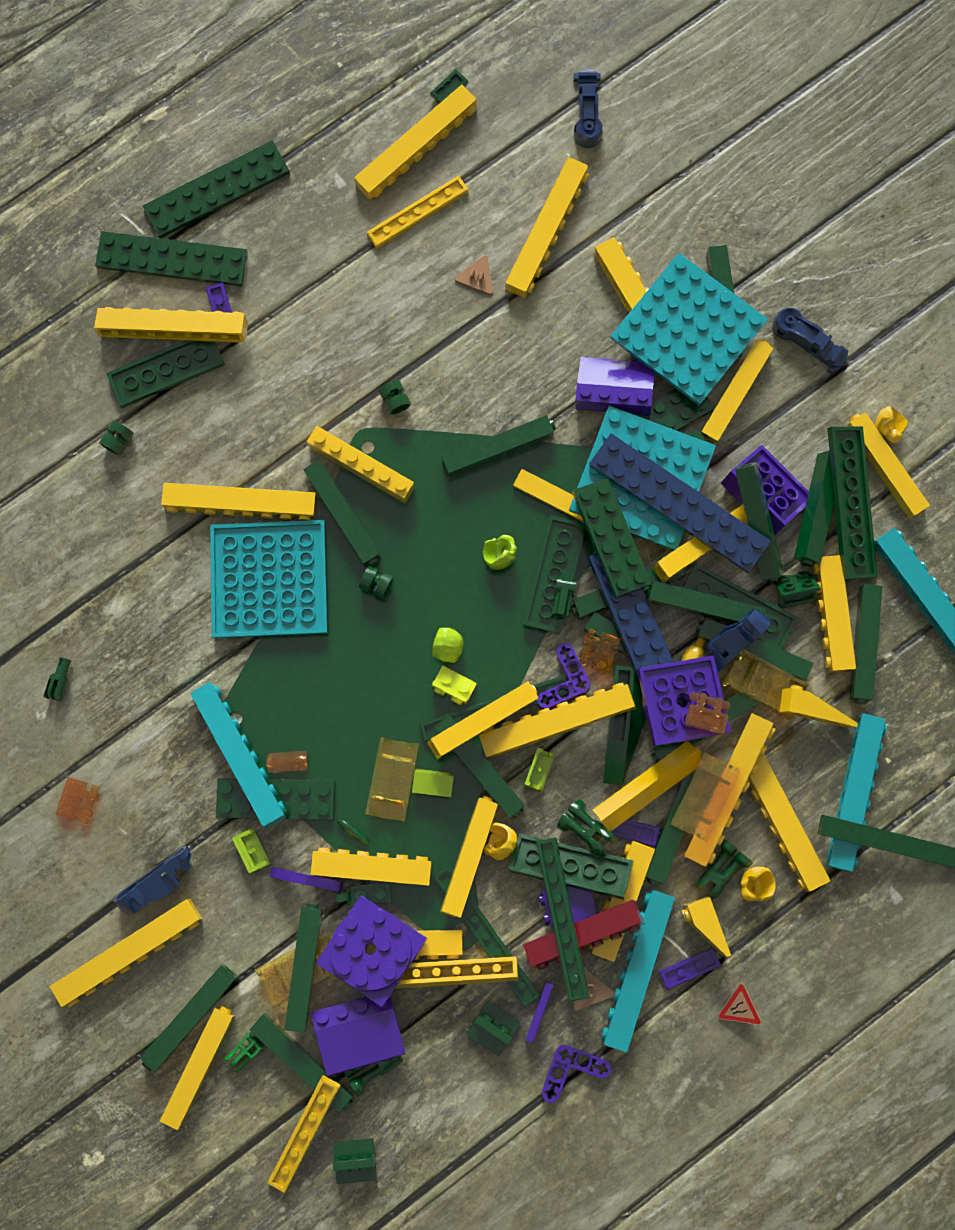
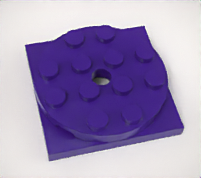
M714 655L637 669L643 695V710L649 723L654 747L731 733ZM678 697L686 700L684 708L677 704Z
M361 895L347 917L335 930L332 939L316 961V964L383 1008L428 939ZM370 944L375 945L376 952L373 955L366 954V946Z

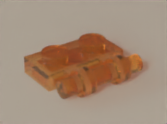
M589 629L587 635L584 636V647L580 650L579 661L582 666H585L587 660L593 661L591 668L609 675L621 639L604 632L598 638L595 637L596 631ZM592 645L597 646L595 653L590 651Z
M691 692L690 700L696 701L697 705H688L684 725L720 735L725 734L728 715L721 713V710H728L730 703L723 701V698H712L706 696L705 693ZM704 705H711L714 709H706L704 708Z
M68 777L55 815L76 820L79 813L82 814L80 822L87 824L89 817H92L94 802L99 796L97 794L99 786L92 784L89 792L86 791L88 783ZM83 796L88 797L85 807L80 808Z

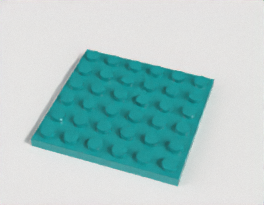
M678 253L611 334L610 339L699 406L765 325L768 318L682 254Z
M612 406L608 407L577 488L607 478L590 467L589 463L612 433L699 492L716 445ZM609 479L631 535L673 551L676 550L684 530ZM573 497L569 511L581 516Z
M324 520L210 525L211 628L213 639L328 634Z

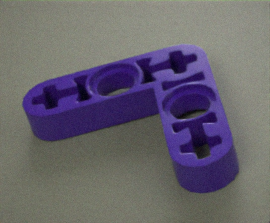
M563 643L557 648L558 660L569 681L539 694L537 702L541 710L546 708L552 710L557 708L556 705L575 700L590 691V681L570 644ZM564 649L569 653L570 660L568 662L566 656L562 654ZM571 665H576L579 671L572 674L568 671V668ZM580 677L581 683L585 684V689L578 687L576 678ZM566 689L569 691V696L561 698L558 695L559 691ZM553 693H555L556 699L558 700L557 702H555V699L553 698ZM543 698L550 700L549 705L542 703Z
M271 867L269 876L341 892L343 886L341 881Z
M560 1045L555 1050L541 1092L542 1097L549 1103L558 1100L570 1067L599 1078H605L611 1072V1065L607 1060L568 1045ZM565 1048L570 1055H573L574 1051L577 1052L574 1057V1064L570 1063L571 1058L565 1057L564 1060L561 1059L559 1051H563ZM582 1055L587 1056L589 1059V1063L585 1067H581L577 1063L578 1058ZM592 1059H596L594 1063L597 1065L605 1063L607 1071L599 1074V1070L593 1067V1071H590ZM553 1069H562V1078L554 1079L552 1077ZM549 1079L554 1083H560L559 1087L555 1085L554 1092L556 1096H551V1098H547L548 1095L545 1093L552 1086V1083H548Z

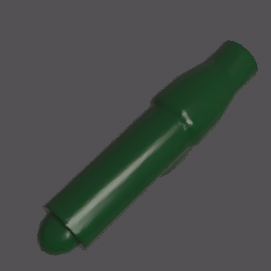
M341 817L338 819L337 823L348 836H354L363 844H369L368 837L352 826L351 823L343 820Z

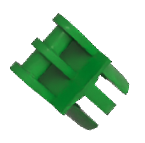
M251 1032L224 1058L227 1062L241 1049L242 1052L229 1064L231 1067H234L245 1055L248 1056L235 1070L237 1074L264 1047L263 1044L260 1045L257 1042V1038L254 1039L251 1036ZM246 1040L251 1043L248 1047L243 1044ZM252 1046L256 1049L254 1054L249 1050Z

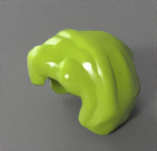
M502 535L497 540L493 538L492 540L485 541L483 549L484 561L491 569H503L511 565L515 560L517 546H515L514 538L510 535Z
M439 628L434 639L432 655L441 661L455 663L458 661L463 650L462 636L454 629Z

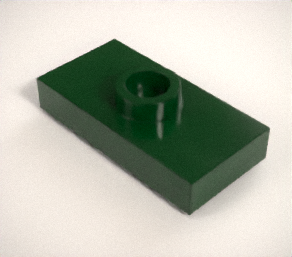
M455 69L430 92V96L440 104L460 85L466 87L469 82Z

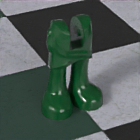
M579 799L569 806L568 811L590 829L585 830L568 813H564L560 817L557 828L562 832L573 831L581 840L588 844L590 850L596 854L603 855L606 849L598 842L602 837L611 844L616 838L598 820L595 821L585 811L586 804Z
M723 839L720 845L721 852L712 865L710 864L707 867V870L696 884V887L702 890L710 880L716 883L707 894L711 900L718 898L722 894L725 885L737 870L742 867L749 868L753 864L747 856L738 852L722 874L718 873L729 858L738 850L726 839Z
M402 1057L392 1058L388 1062L385 1060L374 1063L376 1065L374 1068L349 1080L357 1097L364 1093L365 1085L379 1075L383 1076L397 1067L403 1061ZM367 1066L344 1073L349 1079Z

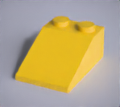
M704 897L682 905L684 910H681L685 922H689L721 956H731L710 897Z

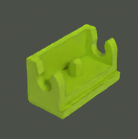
M537 748L524 786L543 792L555 757L553 753Z
M415 769L412 793L451 797L454 773Z
M249 829L232 838L249 874L271 864L254 829Z

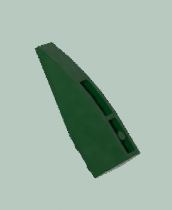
M615 665L612 686L618 683L627 684L636 709L609 718L603 783L623 785L646 716L642 705L643 695L641 686L633 667Z

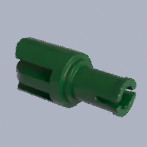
M59 657L55 674L53 673L49 676L43 695L44 698L57 701L63 700L69 682L66 675L71 660Z

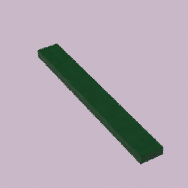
M566 675L533 685L537 690V696L546 690L567 682ZM562 689L558 695L560 697L568 695L569 691ZM502 696L420 723L425 742L439 734L434 727L448 715L458 723ZM543 698V702H542V703L547 702V701H550V700H547L546 698ZM537 699L521 710L538 705Z
M821 815L818 835L955 868L954 847Z
M557 838L537 841L536 844L569 1002L590 998Z
M449 865L432 876L445 895L453 874ZM468 894L461 918L488 957H513ZM518 964L519 981H510L507 984L525 1008L539 998L540 994Z

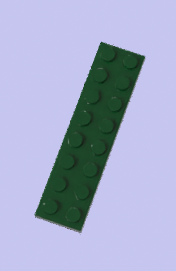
M272 140L144 204L143 208L159 238H163L290 174V171Z
M101 231L95 266L98 269L217 284L223 282L225 285L242 287L248 252L247 249Z
M863 426L829 427L827 432L839 555L844 579L876 578L878 574Z

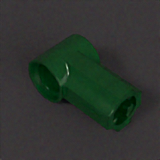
M557 577L553 615L568 617L576 587L575 580Z

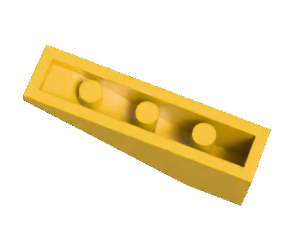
M791 685L790 688L782 690L779 710L781 713L845 728L857 727L858 725L857 722L811 692L802 690L803 687Z

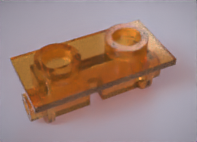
M307 751L268 753L267 766L269 773L308 770Z

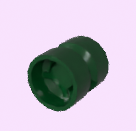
M400 380L388 382L378 390L383 401H387L385 406L390 415L401 413L411 406L407 394H403L405 390Z
M113 420L107 429L108 434L103 435L99 444L108 451L120 456L125 449L124 443L129 442L134 433L124 425Z
M369 565L360 580L359 588L367 592L373 591V595L384 599L394 577L387 573L380 574L378 569Z

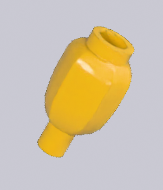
M698 638L696 644L689 646L682 657V661L701 658L704 655L702 647L705 640Z

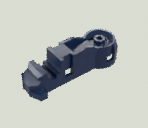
M582 69L573 74V82H578L579 117L574 127V140L583 148L597 146L603 136V125L598 119L597 82L601 80V73L592 69Z
M784 308L776 314L772 322V329L778 338L792 340L829 367L827 372L830 374L841 369V366L847 360L848 350L842 345H834V342L831 341L832 335L827 336L824 334L822 328L803 318L800 311L795 308Z
M756 609L750 610L738 623L725 627L709 642L708 649L714 654L717 672L723 669L768 628L771 621L762 612Z
M187 845L179 848L177 852L118 894L113 902L120 911L127 916H131L147 903L162 899L174 888L178 887L180 881L175 875L177 873L176 868H179V870L183 868L187 872L191 868L190 859L192 854Z

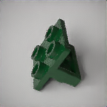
M809 571L782 575L779 577L780 579L773 581L777 588L778 606L780 608L817 601V591H820V586Z
M486 1001L466 1034L495 1055L500 1056L506 1045H509L513 1034L520 1025V1021L492 1002Z
M373 1138L336 1141L333 1143V1171L336 1173L337 1184L375 1181L377 1179Z

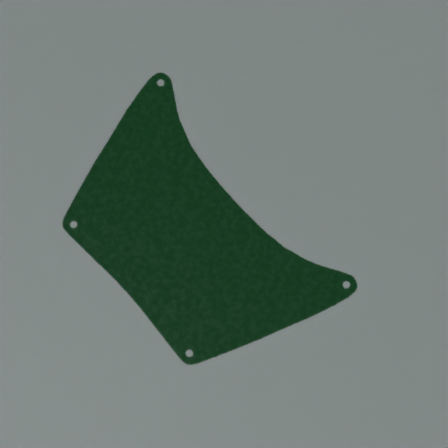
M378 427L365 428L358 431L350 443L351 446L363 452L361 449L362 444L365 441H371L374 444V450L371 453L365 454L413 481L415 486L406 503H403L341 466L334 481L380 553L379 562L372 567L378 569L380 574L387 573L393 576L392 585L384 599L373 595V591L367 592L359 588L360 580L368 566L364 567L324 505L319 520L325 521L328 634L261 636L224 700L232 711L229 715L233 712H239L242 715V721L239 724L241 728L238 731L240 735L245 734L250 744L247 747L250 752L254 751L259 761L256 764L259 769L264 768L268 775L266 779L335 781L334 820H303L337 852L338 849L350 850L349 854L357 855V851L369 852V856L376 857L377 853L389 854L388 858H396V855H408L410 860H416V856L428 857V861L432 862L430 886L390 882L391 903L424 931L454 930L458 924H464L467 927L462 918H456L440 912L445 894L432 876L448 865L454 871L483 786L453 750L437 759L428 743L425 742L419 724L506 695L521 685L547 631L523 626L549 517L552 515L577 522L581 521L513 487V484L521 469L572 494V491L578 487L593 447L540 442L449 478L442 462L443 455L492 436ZM587 529L585 530L574 580L576 583L590 566L587 558L594 555L593 552L595 551ZM502 535H510L514 538L515 546H517L515 560L511 565L503 569H491L484 561L483 549L485 541L492 540L493 538L497 540ZM439 628L454 629L462 636L463 650L458 661L455 663L441 661L432 655L434 639ZM442 666L477 683L467 704H456L451 701V696L447 694L441 696L433 691L435 688L432 687V683L435 681ZM506 719L502 720L501 722L495 724L492 727H494L495 729L502 727L501 724L505 723ZM479 735L470 739L490 763L491 758L486 757ZM415 769L454 773L451 797L412 793ZM341 817L343 820L351 823L352 826L368 837L369 844H363L354 836H348L337 823L338 819ZM474 876L469 891V895L478 906L476 881ZM367 880L370 884L385 883L384 881ZM468 927L466 936L462 937L463 951L470 949L477 942V939Z

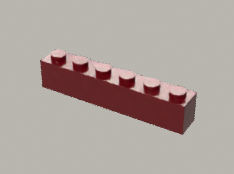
M630 900L576 922L575 928L581 954L586 952L585 948L590 946L597 948L604 944L603 941L611 939V941L617 940L622 937V933L627 931L629 933L639 931L641 929L640 926L645 925L637 902ZM555 931L523 944L532 968L542 970L549 967L548 963L556 961V963L561 962Z

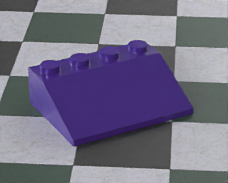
M581 357L575 408L576 410L607 412L608 407L612 406L630 414L651 416L655 372L640 361Z
M761 445L732 469L720 484L743 505L735 469L741 465L757 462L776 535L805 508L809 491Z
M390 996L383 1008L367 997H362L311 1012L327 1077L406 1054L392 996Z

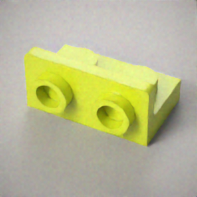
M442 666L435 681L432 683V687L435 688L434 692L441 696H444V694L451 696V701L459 705L462 703L467 704L477 683L445 666Z

